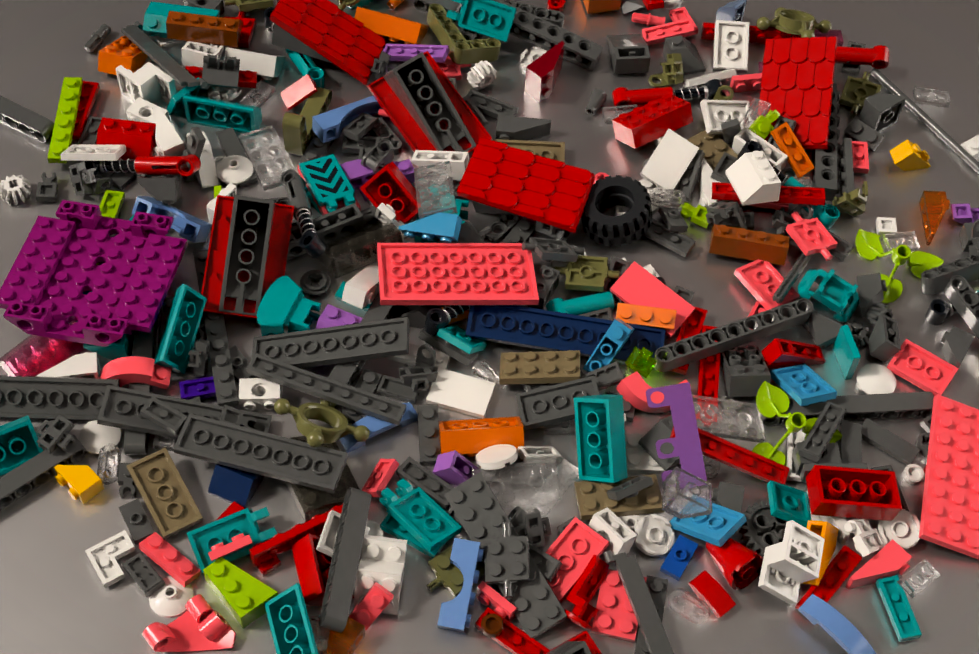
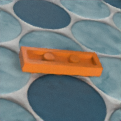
M787 122L770 131L780 150L788 155L787 161L798 178L815 168Z
M618 303L616 318L621 319L625 323L674 331L677 310Z

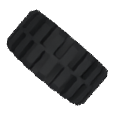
M616 175V177L607 176L605 177L606 179H599L593 184L581 215L582 226L587 236L592 240L594 239L595 242L599 244L604 243L605 246L609 247L611 245L621 247L622 244L629 245L632 243L631 241L639 240L641 234L644 235L652 223L651 200L647 189L639 181H633L631 177L627 176L623 178L621 175ZM616 205L630 208L629 211L619 216L602 214L604 210Z

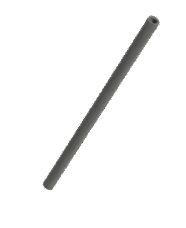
M875 68L872 69L871 75L891 94L906 97L904 106L979 175V162L881 71Z

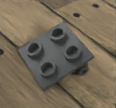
M207 54L203 58L202 78L210 86L238 88L240 59L227 57L226 60V56H224V59L220 60V55L216 59V55Z

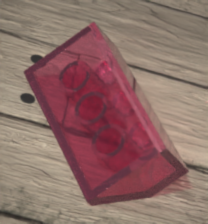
M71 321L69 324L73 325L76 321ZM30 335L0 358V365L11 376H36L81 353L85 349L83 347L84 343Z

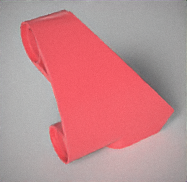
M201 594L192 597L185 605L188 611L168 625L154 622L146 627L142 633L155 652H196L234 648L236 632L220 613L211 608Z

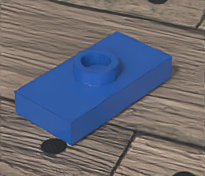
M679 535L660 571L679 581L699 544Z

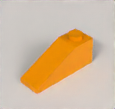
M808 520L807 529L823 537L825 542L819 577L800 584L818 586L835 551L839 529L829 522Z

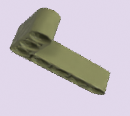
M434 3L429 5L427 24L441 45L449 46L450 52L448 55L454 63L463 65L479 63L481 60H487L488 62L498 60L501 48L499 40L494 38L466 40L453 20L446 17L447 12L442 5Z
M317 87V92L308 97L300 115L290 112L284 114L282 129L286 153L298 156L303 155L315 135L312 131V117L327 111L332 99V90Z

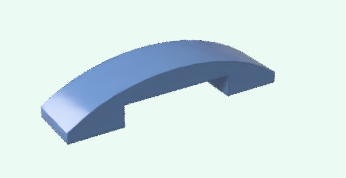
M411 402L402 403L406 405V411L399 424L402 428L418 421L417 412ZM370 415L351 425L354 427L366 426L370 431L368 439L398 426ZM351 434L339 439L347 453L365 445V441L359 442Z
M812 594L798 608L813 625L818 623L848 654H876L859 630L839 611L821 598Z

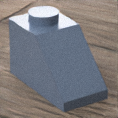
M747 0L729 2L725 6L720 7L716 12V20L742 22Z

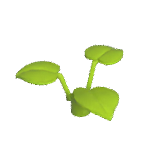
M859 229L857 232L855 245L858 254L862 258L873 261L877 256L882 258L892 254L891 258L895 266L890 276L881 274V280L886 281L887 291H883L884 299L881 302L883 304L896 301L902 294L903 286L901 281L892 279L899 265H903L907 261V266L911 267L912 274L921 279L922 272L941 266L944 263V260L927 252L914 251L911 253L910 248L906 245H899L896 249L892 248L891 251L884 253L887 245L880 235Z
M764 381L756 395L757 409L766 418H773L775 415L779 418H788L785 422L787 432L775 447L770 443L762 442L757 444L752 452L785 465L786 457L784 453L777 449L790 433H797L801 429L803 433H806V439L818 418H810L806 421V417L800 412L781 414L785 413L789 408L790 401L787 394L780 388ZM836 430L829 443L837 442L842 438V434Z

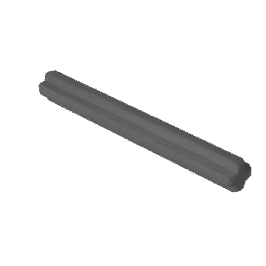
M802 252L774 293L773 301L782 303L814 254L805 256Z

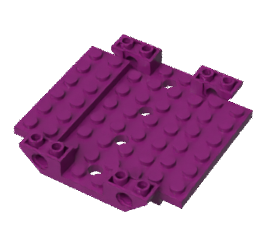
M62 200L55 213L59 219L38 216L0 289V308L6 309L3 315L4 318L30 335L107 347L122 338L123 334L132 335L134 330L150 333L188 246L187 239L165 236L168 234L174 218L136 211L132 221L104 217L101 215L99 205ZM99 262H106L101 265H96ZM85 291H92L87 295L83 294ZM71 321H78L73 325L69 324Z

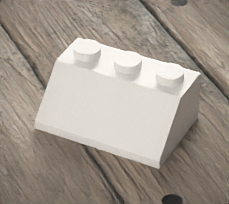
M226 47L225 49L226 60L227 57L240 59L239 70L257 72V75H262V79L266 80L278 77L285 61V56L234 47Z
M763 151L744 153L726 170L725 174L743 206L779 201L781 181Z

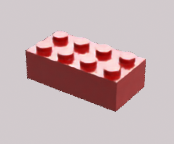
M664 94L657 100L649 101L646 105L636 107L633 111L620 114L617 118L613 119L615 139L636 149L664 136L668 129L675 131L692 123L693 115L690 102L672 94Z
M814 465L806 476L812 515L892 521L902 510L894 471Z

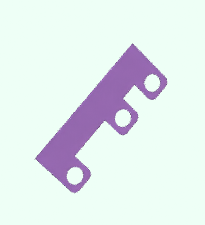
M690 382L648 389L646 397L650 408L670 406L676 436L674 438L658 440L656 442L657 455L661 459L679 456L681 469L668 470L662 473L664 488L670 490L708 484ZM656 391L664 394L663 402L658 404L653 403L650 398L651 394ZM663 443H671L674 447L673 452L663 454L660 450ZM669 474H677L680 480L676 485H669L666 482V477Z

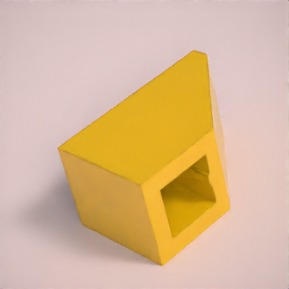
M908 139L890 150L895 165L903 171L931 167L928 161L930 159L928 153L925 150L922 151L916 143L913 144Z
M56 465L54 467L57 476H55L57 482L62 487L65 485L68 487V493L74 500L79 499L85 504L104 490L101 479L88 465Z

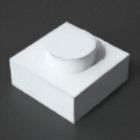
M877 217L875 221L877 234L886 237H896L898 233L896 218Z

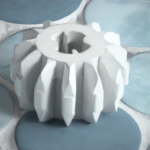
M481 60L478 64L475 63L474 67H471V71L467 73V80L476 90H483L485 87H489L493 80L496 79L497 71L490 62Z
M13 174L12 177L6 176V180H0L1 199L9 205L12 203L18 205L19 202L25 203V199H30L32 187L29 180L24 178L22 174L17 177Z

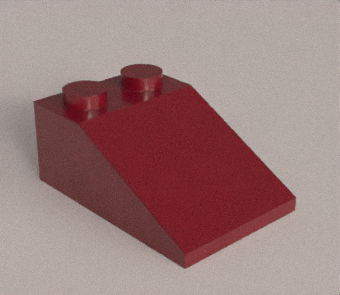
M564 41L555 45L526 67L524 92L538 102L548 98L553 91L562 69Z

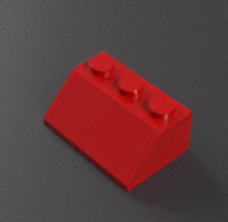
M102 117L97 130L96 144L126 145V152L120 157L122 160H127L128 158L136 159L137 156H153L157 146L155 140L156 124Z
M393 161L384 166L360 187L361 191L376 209L381 203L389 204L395 210V220L398 222L402 221L404 224L428 205Z
M307 534L291 547L305 605L322 607L332 557L316 550L320 536Z

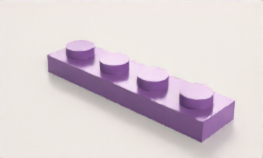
M386 44L383 51L391 55L390 61H407L421 52L425 53L428 51L435 62L444 63L450 49L448 45Z

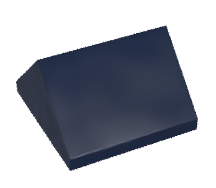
M216 464L208 488V494L229 503L235 501L246 509L265 476Z

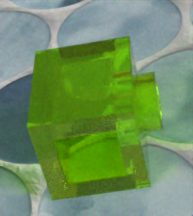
M635 346L625 364L633 371H638L640 375L647 378L657 361L652 357L653 353L645 347L639 349Z

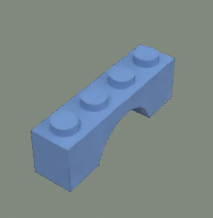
M137 196L132 215H135L136 211L173 217L174 221L170 228L176 230L180 237L193 243L206 242L212 225L168 204H162L161 201H157L150 196Z
M454 538L450 561L461 571L464 582L462 590L454 599L441 603L437 624L440 629L464 633L465 627H470L472 615L468 614L470 605L474 606L476 593L472 592L473 584H478L480 571L476 570L477 563L482 562L484 549H480V542Z

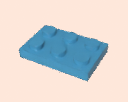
M805 363L770 370L771 379L800 406L826 402L837 397V391Z
M695 496L669 522L672 525V529L721 547L747 520L745 514Z

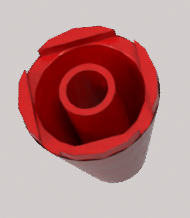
M729 538L721 547L706 542V549L728 584L734 590H736V587L740 589L747 587L758 577L757 570L759 567L762 568L763 557L732 538Z

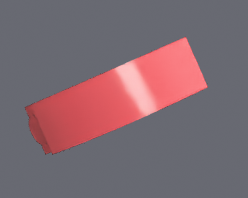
M128 356L114 359L105 364L100 371L99 378L119 379V387L129 383H144L167 390L170 384L172 369L154 364L155 359Z
M638 371L622 379L616 387L619 394L623 395V399L636 409L655 414L671 411L670 406L650 408L648 406L646 391L652 387L643 380ZM685 379L684 381L680 382L679 384H681V383H687L688 381H687V379ZM659 391L653 392L650 397L651 401L656 404L663 402L664 394Z

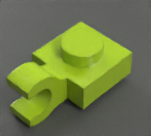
M776 109L774 111L770 110L765 117L760 115L748 129L765 139L770 131L774 129L771 123L780 116V113Z
M684 203L680 212L682 217H691V222L707 229L709 224L706 218V207L698 204L696 208L689 203Z

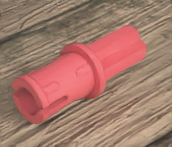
M633 12L631 17L632 22L646 24L647 26L665 24L666 17L654 16L651 13L642 14Z

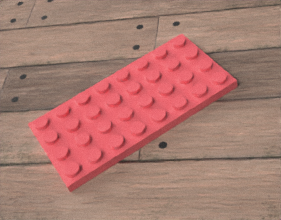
M377 243L380 305H538L539 303L532 252L522 250V243Z
M937 394L933 398L919 538L979 560V409Z

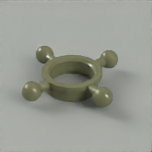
M783 7L776 9L773 20H769L767 17H760L756 23L760 30L774 27L785 33L801 35V38L815 37V30H819L821 33H828L832 28L831 22L828 20H822L820 23H817L815 17L809 13Z
M280 398L274 404L276 413L280 415L290 413L293 415L298 431L307 437L308 445L313 448L320 447L323 443L337 442L348 434L353 435L359 442L366 441L370 436V431L366 426L354 427L348 425L347 418L334 408L336 406L335 403L321 399L320 403H304L298 408L290 405L287 399ZM308 419H314L325 422L333 428H326L316 425Z

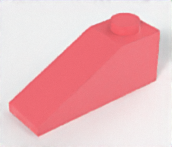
M892 539L850 577L845 587L853 589L874 584L880 578L898 574L902 576L910 568L908 563L912 556Z

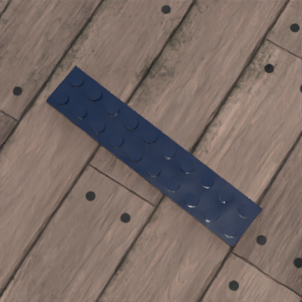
M470 305L465 337L547 351L580 350V356L590 357L613 321L517 305ZM627 323L634 330L613 361L653 367L656 350L664 346L666 329Z

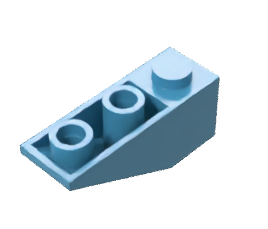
M439 212L399 226L398 230L407 238L420 236L428 241H433V238L440 239L443 243L458 242L462 219L456 214Z
M619 318L614 319L582 369L586 372H591L611 364L632 334L634 328Z

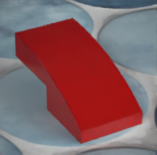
M705 570L688 583L700 601L704 600L717 618L722 617L736 605L725 589Z

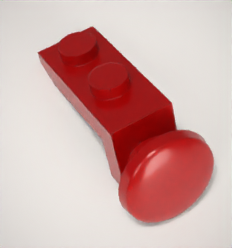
M595 554L566 598L575 607L571 612L564 609L569 620L586 630L592 628L589 622L599 611L590 605L589 602L607 576L609 564Z

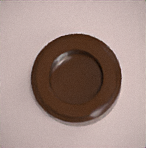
M487 614L481 621L483 634L491 638L499 636L503 631L502 618L497 614Z

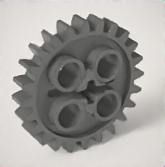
M761 501L759 505L754 503L752 507L749 506L746 512H744L747 521L739 530L740 534H744L741 541H747L746 547L752 548L753 551L764 557L765 547L783 542L786 522L788 521L771 516L769 502L767 505L764 501Z

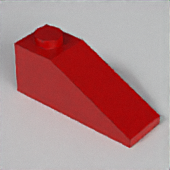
M775 338L761 351L768 368L779 369L803 363L812 366L826 362L820 346Z

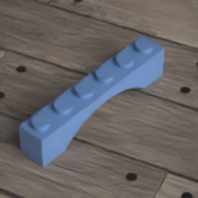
M370 96L313 116L312 131L322 143L339 138L342 129L362 112L372 116L378 113L379 109L383 108H381L374 96Z

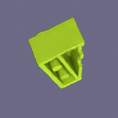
M222 557L203 569L206 582L243 629L266 613L264 604L278 595L276 590Z

